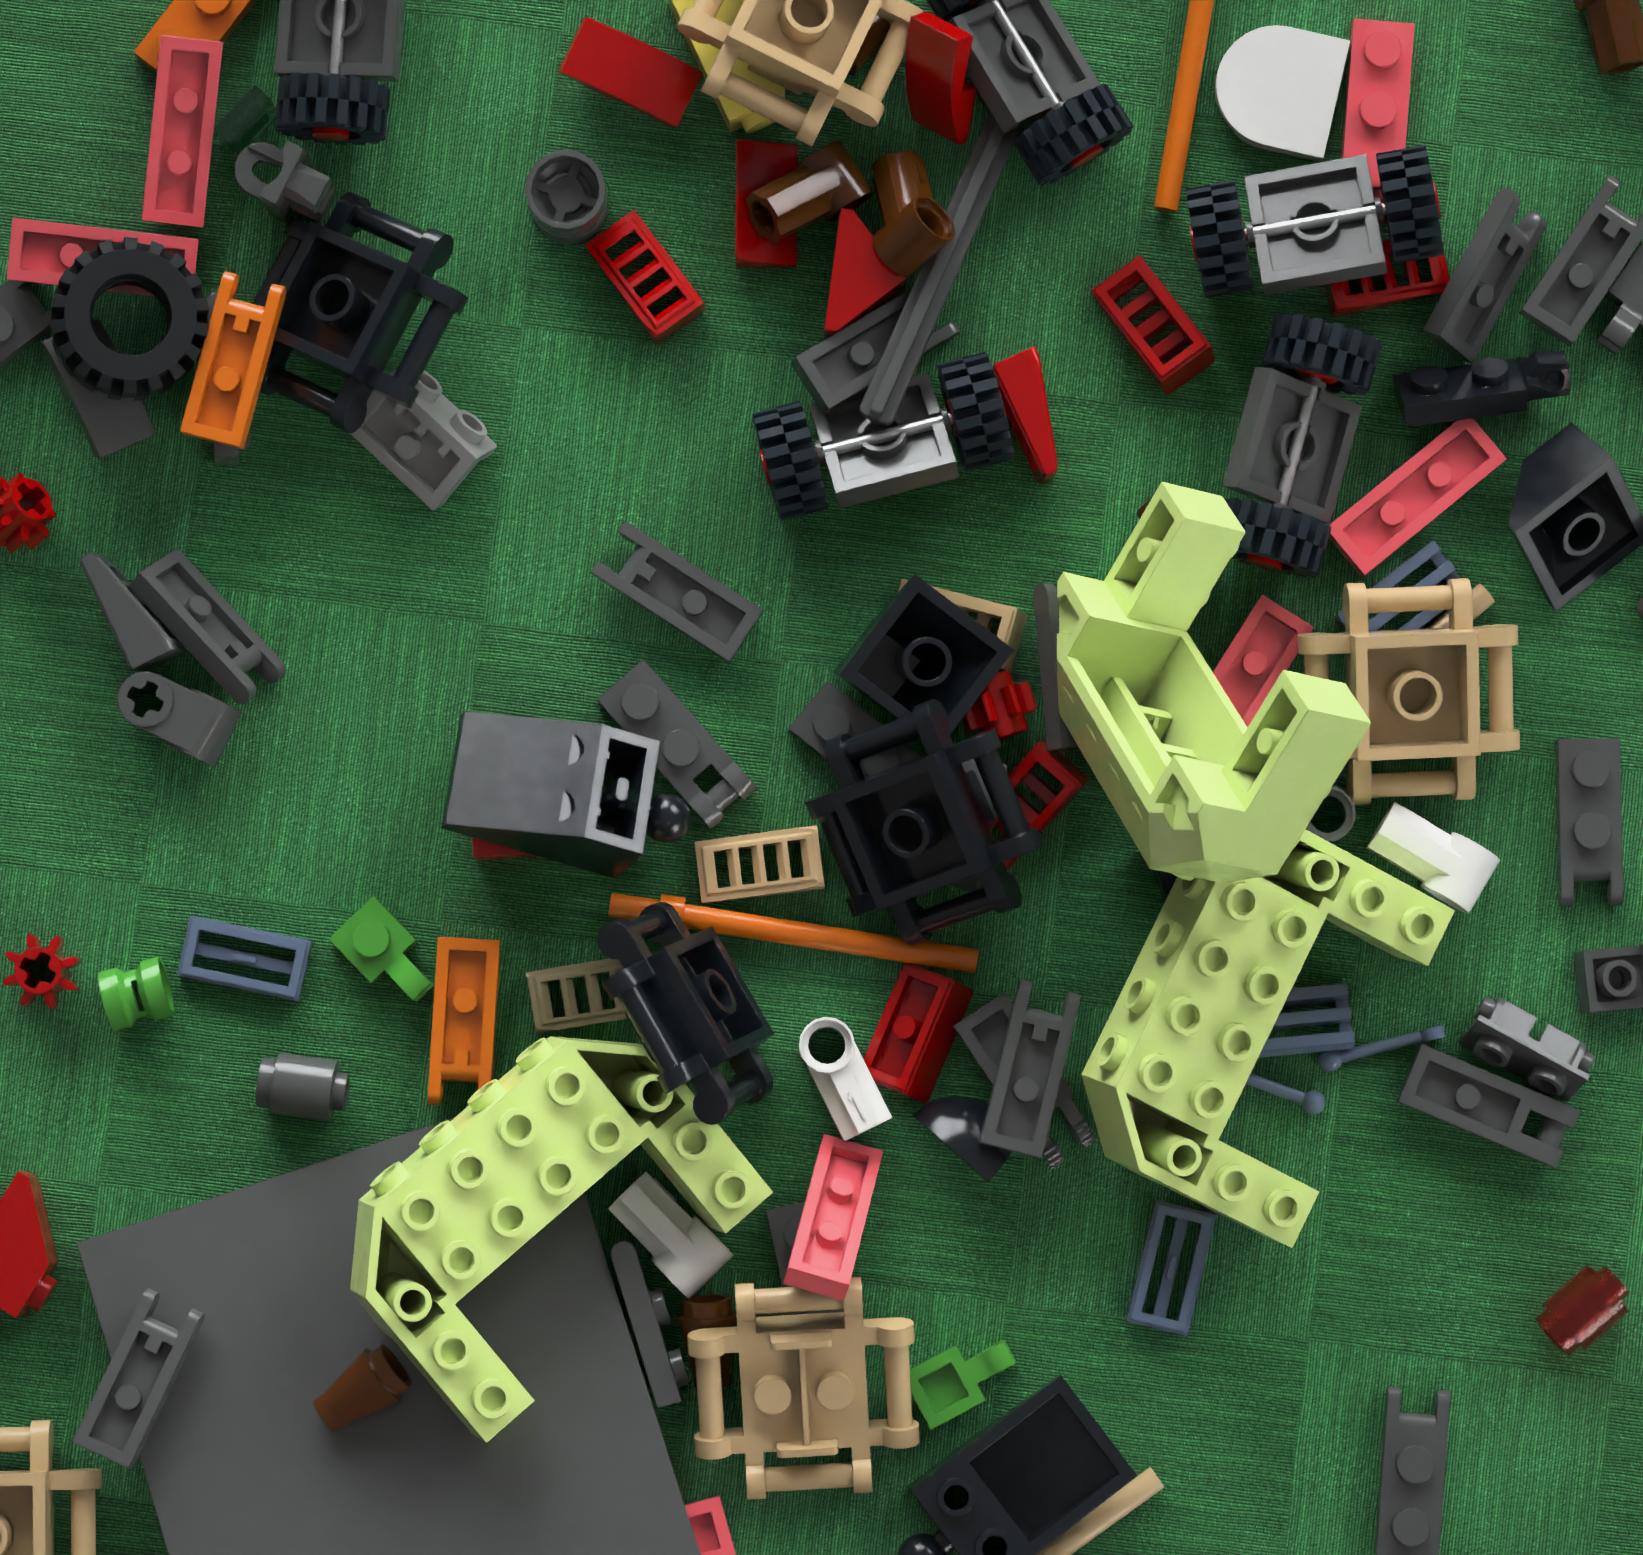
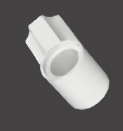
M1396 802L1391 805L1366 849L1422 882L1421 887L1434 897L1467 914L1471 911L1500 862L1496 855L1476 842L1455 832H1452L1450 835Z
M822 1017L809 1023L800 1035V1056L843 1141L845 1142L893 1118L848 1026L842 1021L831 1017ZM825 1028L838 1032L845 1044L842 1057L836 1062L829 1064L820 1063L815 1060L808 1048L811 1036L818 1030Z
M647 1171L608 1208L653 1255L651 1261L688 1299L734 1256L697 1216L691 1218L676 1202V1199Z

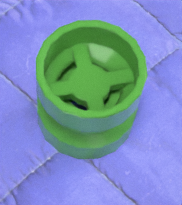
M159 956L140 961L136 969L123 971L115 967L98 972L100 994L112 1031L133 1027L137 1019L147 1016L154 1020L175 1016L169 979L163 961Z

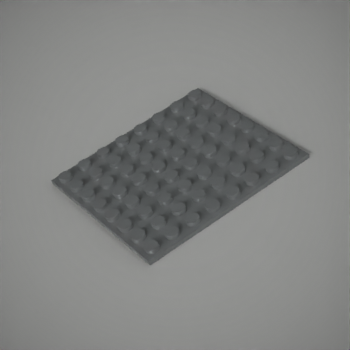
M442 1122L77 1242L111 1359L147 1288L160 1293L158 1304L151 1317L178 1330H181L185 1318L191 1309L194 1308L205 1313L202 1326L140 1454L168 1554L701 1555L585 1192L455 1304L535 1400L487 1443L471 1434L396 1342L378 1328L350 1290L359 1199L372 1189L370 1184L380 1173L398 1161L401 1163L420 1148L419 1142ZM380 1345H385L404 1367L411 1381V1386L401 1393V1401L347 1423L335 1432L332 1431L317 1413L313 1401L326 1392L365 1348L373 1351Z

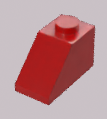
M18 1171L0 1200V1309L15 1318L26 1316L30 1309L39 1313L58 1284V1281L51 1277L58 1264V1259L39 1178L29 1171Z

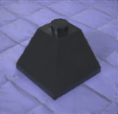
M1572 423L1523 460L1508 528L1549 605L1558 611L1643 544V517L1613 457Z
M914 574L869 624L834 670V673L896 720L912 714L913 708L916 705L936 699L947 713L949 720L948 732L950 735L1014 649Z

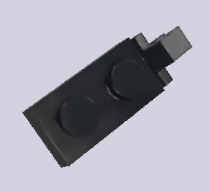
M1534 351L1528 358L1518 357L1516 360L1515 358L1507 360L1484 358L1470 365L1447 368L1425 366L1410 373L1393 375L1394 395L1404 423L1408 427L1527 411V402L1531 400L1566 396L1570 392L1569 363L1564 351Z

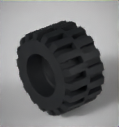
M124 237L123 242L112 244L111 239L98 243L97 248L87 253L85 250L76 257L74 264L69 270L66 269L59 280L50 313V329L53 335L52 343L56 354L61 356L66 371L71 377L74 375L83 382V387L93 393L97 390L108 394L107 398L121 401L122 397H134V401L148 399L149 395L158 392L161 395L172 389L177 381L184 379L191 371L202 351L209 324H207L209 307L207 297H203L201 291L202 283L196 272L191 274L185 267L186 260L177 253L172 256L163 250L164 245L154 241H151L150 245L138 243V238ZM133 285L149 291L160 301L166 313V330L160 342L153 349L139 355H124L110 350L97 338L92 326V311L96 301L105 291L116 286Z

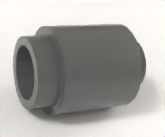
M279 1053L277 1059L263 1057L257 1079L256 1105L257 1107L270 1108L272 1115L331 1122L335 1110L345 1111L350 1089V1074L340 1073V1062L334 1059Z

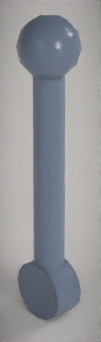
M1443 1025L1356 1046L1353 1049L1323 1051L1319 1053L1318 1064L1323 1070L1333 1072L1344 1062L1446 1037Z
M1253 1073L1250 1074L1246 1082L1247 1085L1301 1104L1304 1111L1308 1114H1319L1325 1108V1098L1319 1091L1311 1090L1304 1093Z

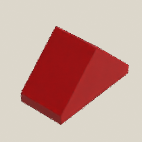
M840 209L824 340L883 306L905 289L906 278L898 275L882 262L875 251L873 235L856 213L850 209Z

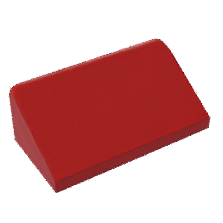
M736 139V268H797V232L774 244L765 237H759L748 219L749 209L746 199L753 191L796 169L798 166V145Z
M904 962L864 1057V1061L875 1083L922 1103H927L957 1033L953 1026L963 1020L971 1001L973 990L953 979Z

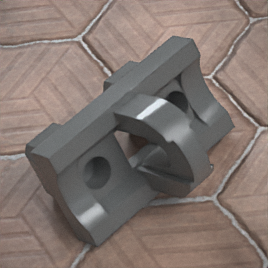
M286 141L283 149L270 143H253L239 154L235 162V178L241 189L249 196L263 202L269 215L285 224L288 223L294 212L322 225L338 194L336 189L330 187L332 183L330 177L314 170L305 150L289 141ZM259 163L282 168L277 178L269 184H265L254 176V168Z

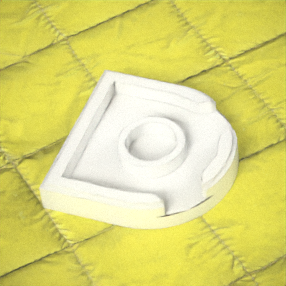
M1279 25L1257 28L1244 34L1231 45L1223 56L1215 78V101L1225 122L1239 139L1254 147L1322 162L1350 40Z

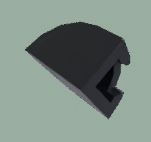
M952 1095L932 1100L912 1115L986 1182L995 1175L1012 1153L979 1143L988 1104L979 1098Z

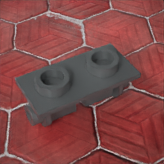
M1487 996L1482 999L1474 1014L1476 1020L1458 1042L1473 1050L1475 1056L1482 1062L1494 1067H1503L1527 1080L1529 1085L1538 1093L1548 1097H1558L1565 1102H1568L1588 1080L1590 1075L1587 1072L1595 1058V1055L1585 1051L1587 1048L1586 1043L1571 1037L1550 1024H1547L1543 1029L1538 1041L1529 1037L1537 1017L1511 1004L1500 996L1496 1001Z

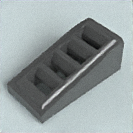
M92 552L80 557L81 561L79 563L129 668L150 671L187 652L183 644L129 587L131 583L106 556Z

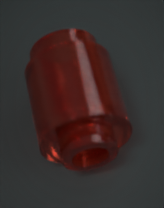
M1586 1265L1542 1304L1545 1310L1535 1318V1321L1547 1337L1569 1357L1578 1348L1585 1351L1629 1312L1622 1301L1629 1295V1292L1607 1267H1602L1596 1273L1591 1267Z

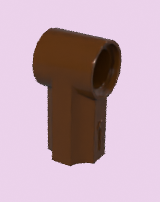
M1574 0L1577 10L1579 12L1584 11L1598 75H1613L1632 71L1643 66V16L1639 0Z
M839 140L826 145L807 157L794 171L753 191L746 199L749 209L748 219L759 237H765L774 244L823 218L828 222L839 219L841 208L855 210L866 202L874 192L842 141Z
M906 149L899 153H885L872 164L873 184L883 222V227L873 236V245L882 262L898 275L905 277L915 273L951 241L955 235V227L951 218L932 198L923 157Z

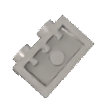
M395 371L389 373V375L393 376ZM424 371L415 387L419 394L411 409L373 391L367 401V414L363 424L356 432L350 434L434 511L443 506L476 464L489 457L497 448V445L487 436L485 425L472 413L459 410L442 394L443 390L440 383L431 374Z

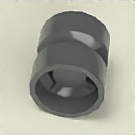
M559 150L546 154L533 165L527 176L525 194L533 222L539 231L556 243L571 245L587 241L598 233L607 218L609 200L602 172L594 161L578 151Z

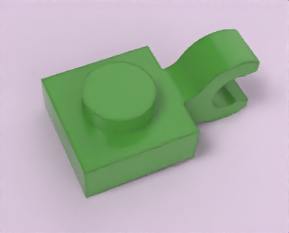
M374 896L329 938L373 985L388 973L396 984L416 1003L435 986L405 955L418 941Z
M1005 1339L989 1346L965 1360L958 1345L955 1344L910 1369L911 1394L930 1430L986 1401V1397L978 1383L1016 1364V1360Z

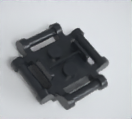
M353 192L345 193L340 198L325 227L313 221L309 224L291 216L283 231L287 239L252 303L265 307L271 285L274 283L286 286L285 301L260 392L266 395L276 392L329 417L332 426L347 433L356 432L363 424L367 414V401L372 391L411 409L419 394L415 387L454 314L460 316L469 299L458 290L432 278L436 270L446 265L450 259L454 246L453 238L451 235L434 228L424 231L371 207L369 199ZM364 230L413 253L408 263H405L351 238L354 233ZM421 298H424L432 303L397 370L391 376L383 372ZM290 354L297 355L319 367L346 378L339 393H334L287 371L285 363Z
M936 699L916 705L913 708V713L859 735L851 737L848 734H842L827 740L825 743V755L838 788L805 802L811 819L818 818L848 888L850 897L845 900L852 916H858L874 909L879 911L889 907L902 938L911 946L930 940L933 932L989 911L995 910L1001 914L1019 908L1022 902L1020 887L1013 875L1007 872L1003 862L1043 845L1037 827L1030 828L999 756L997 748L1001 747L1002 744L995 728L953 744L948 732L949 720L947 713ZM917 738L921 739L927 755L870 777H864L860 767L861 760ZM974 759L1007 838L994 842L990 829L996 825L995 818L976 773L973 770L965 772L962 763ZM978 874L983 886L980 889L925 909L918 905L915 898Z
M657 902L645 907L639 917L630 921L617 919L606 923L600 928L597 935L599 949L605 956L611 959H619L624 967V970L608 978L602 984L611 1000L619 999L626 1011L627 1019L646 1052L659 1068L661 1075L656 1078L664 1092L668 1094L690 1081L696 1092L693 1100L695 1115L700 1121L710 1125H715L728 1119L735 1107L742 1103L754 1104L765 1099L773 1089V1078L756 1047L775 1034L713 927L690 935L675 908L666 902ZM644 941L660 942L663 949L652 955ZM729 1061L735 1071V1075L732 1081L726 1083L717 1067Z

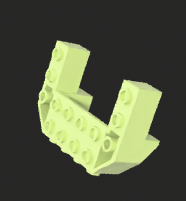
M1161 482L1104 581L1063 572L1057 581V599L1059 602V633L1057 634L1059 713L1150 869L1172 873L1185 880L1199 878L1220 883L1276 875L1293 848L1300 841L1301 835L1319 806L1330 793L1334 782L1354 750L1360 745L1364 734L1371 725V721L1346 683L1282 670L1247 728L1187 632L1199 610L1208 601L1211 590L1227 563L1236 554L1240 541L1246 531L1222 496Z
M1306 829L1301 835L1300 841L1293 848L1276 875L1225 883L1199 878L1185 880L1177 877L1081 1074L1105 1157L1262 1236L1293 1248L1319 1191L1219 1141L1228 1119L1325 920L1394 957L1429 966L1455 910Z
M555 1036L537 1040L515 1060L517 1065L499 1080L493 1079L477 1090L467 1101L469 1106L453 1120H445L428 1132L419 1142L420 1148L402 1163L398 1161L380 1173L370 1184L372 1189L358 1201L350 1290L378 1328L396 1342L471 1434L486 1443L535 1400L455 1304L640 1144L709 1228L723 1233L729 1232L773 1193L718 1124H705L698 1119L693 1110L695 1095L686 1084L668 1094L664 1092L656 1078L661 1075V1072L641 1044Z

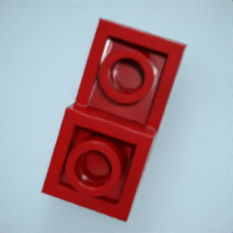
M929 12L911 16L906 50V92L911 116L914 122L960 145L967 142L977 93L975 85L965 80L973 35Z
M589 17L583 18L558 70V73L610 100H619L660 123L673 128L678 127L703 74L702 71Z

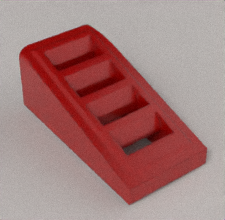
M635 210L584 245L655 345L706 310L703 300ZM634 232L640 242L612 261L606 254V251ZM646 252H649L654 260L628 279H625L620 271ZM662 270L667 280L640 298L634 290ZM673 290H676L681 298L654 317L648 308Z
M1390 240L1382 241L1387 269L1386 274H1381L1385 289L1374 291L1371 276L1358 278L1361 294L1351 295L1348 280L1326 284L1325 290L1331 317L1334 318L1441 295L1450 280L1445 255L1427 258L1432 278L1431 282L1420 283L1416 260L1403 262L1408 286L1397 287L1391 256H1393Z
M1140 255L1090 290L1094 299L1165 395H1170L1215 361L1211 345ZM1143 282L1148 290L1120 309L1115 302ZM1158 302L1162 309L1135 328L1131 321ZM1173 323L1177 329L1150 348L1146 341ZM1188 343L1189 347L1165 364L1162 363L1163 360Z
M1033 346L995 363L993 371L994 377L997 379L1008 422L1037 483L1040 482L1042 485L1054 478L1058 471V461L1040 356L1036 346Z
M1046 740L1038 742L1008 775L1025 818L1031 824L1029 827H1037L1039 835L1043 833L1089 782L1087 776L1059 751H1047ZM1038 764H1041L1065 786L1059 793L1033 771ZM1021 783L1025 784L1048 805L1042 813L1015 790ZM998 819L995 826L1005 834ZM1022 855L1004 861L1006 870L1008 871Z

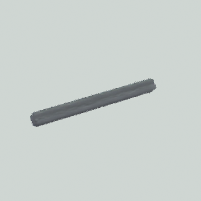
M991 111L987 115L946 209L955 227V235L951 241L921 266L860 404V414L873 423L890 425L894 421L1012 152L1013 142L1018 138L1022 129L1021 126L1004 134Z

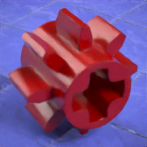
M17 473L8 482L0 476V547H7L10 553H13L23 544L33 549L50 535L45 525L56 517V512L52 510L50 495L39 482L30 478H24L23 473Z
M1010 670L996 673L962 718L966 733L979 729L982 733L995 728L999 739L1003 740L1029 730L1025 715L1033 713L1038 709L1029 681L1014 685Z
M27 934L26 943L29 949L25 950L22 954L7 951L5 954L10 961L15 963L14 975L6 977L3 980V984L7 986L20 985L25 990L20 1000V1005L29 1007L32 1005L38 994L43 995L45 1004L50 1009L58 1008V998L56 995L63 989L77 992L79 990V986L69 980L70 968L81 964V958H65L60 954L64 946V938L60 936H55L50 941L48 948H43L35 934ZM50 956L51 959L48 967L56 972L55 978L51 983L40 981L35 987L36 975L29 971L30 964L33 960L44 962Z

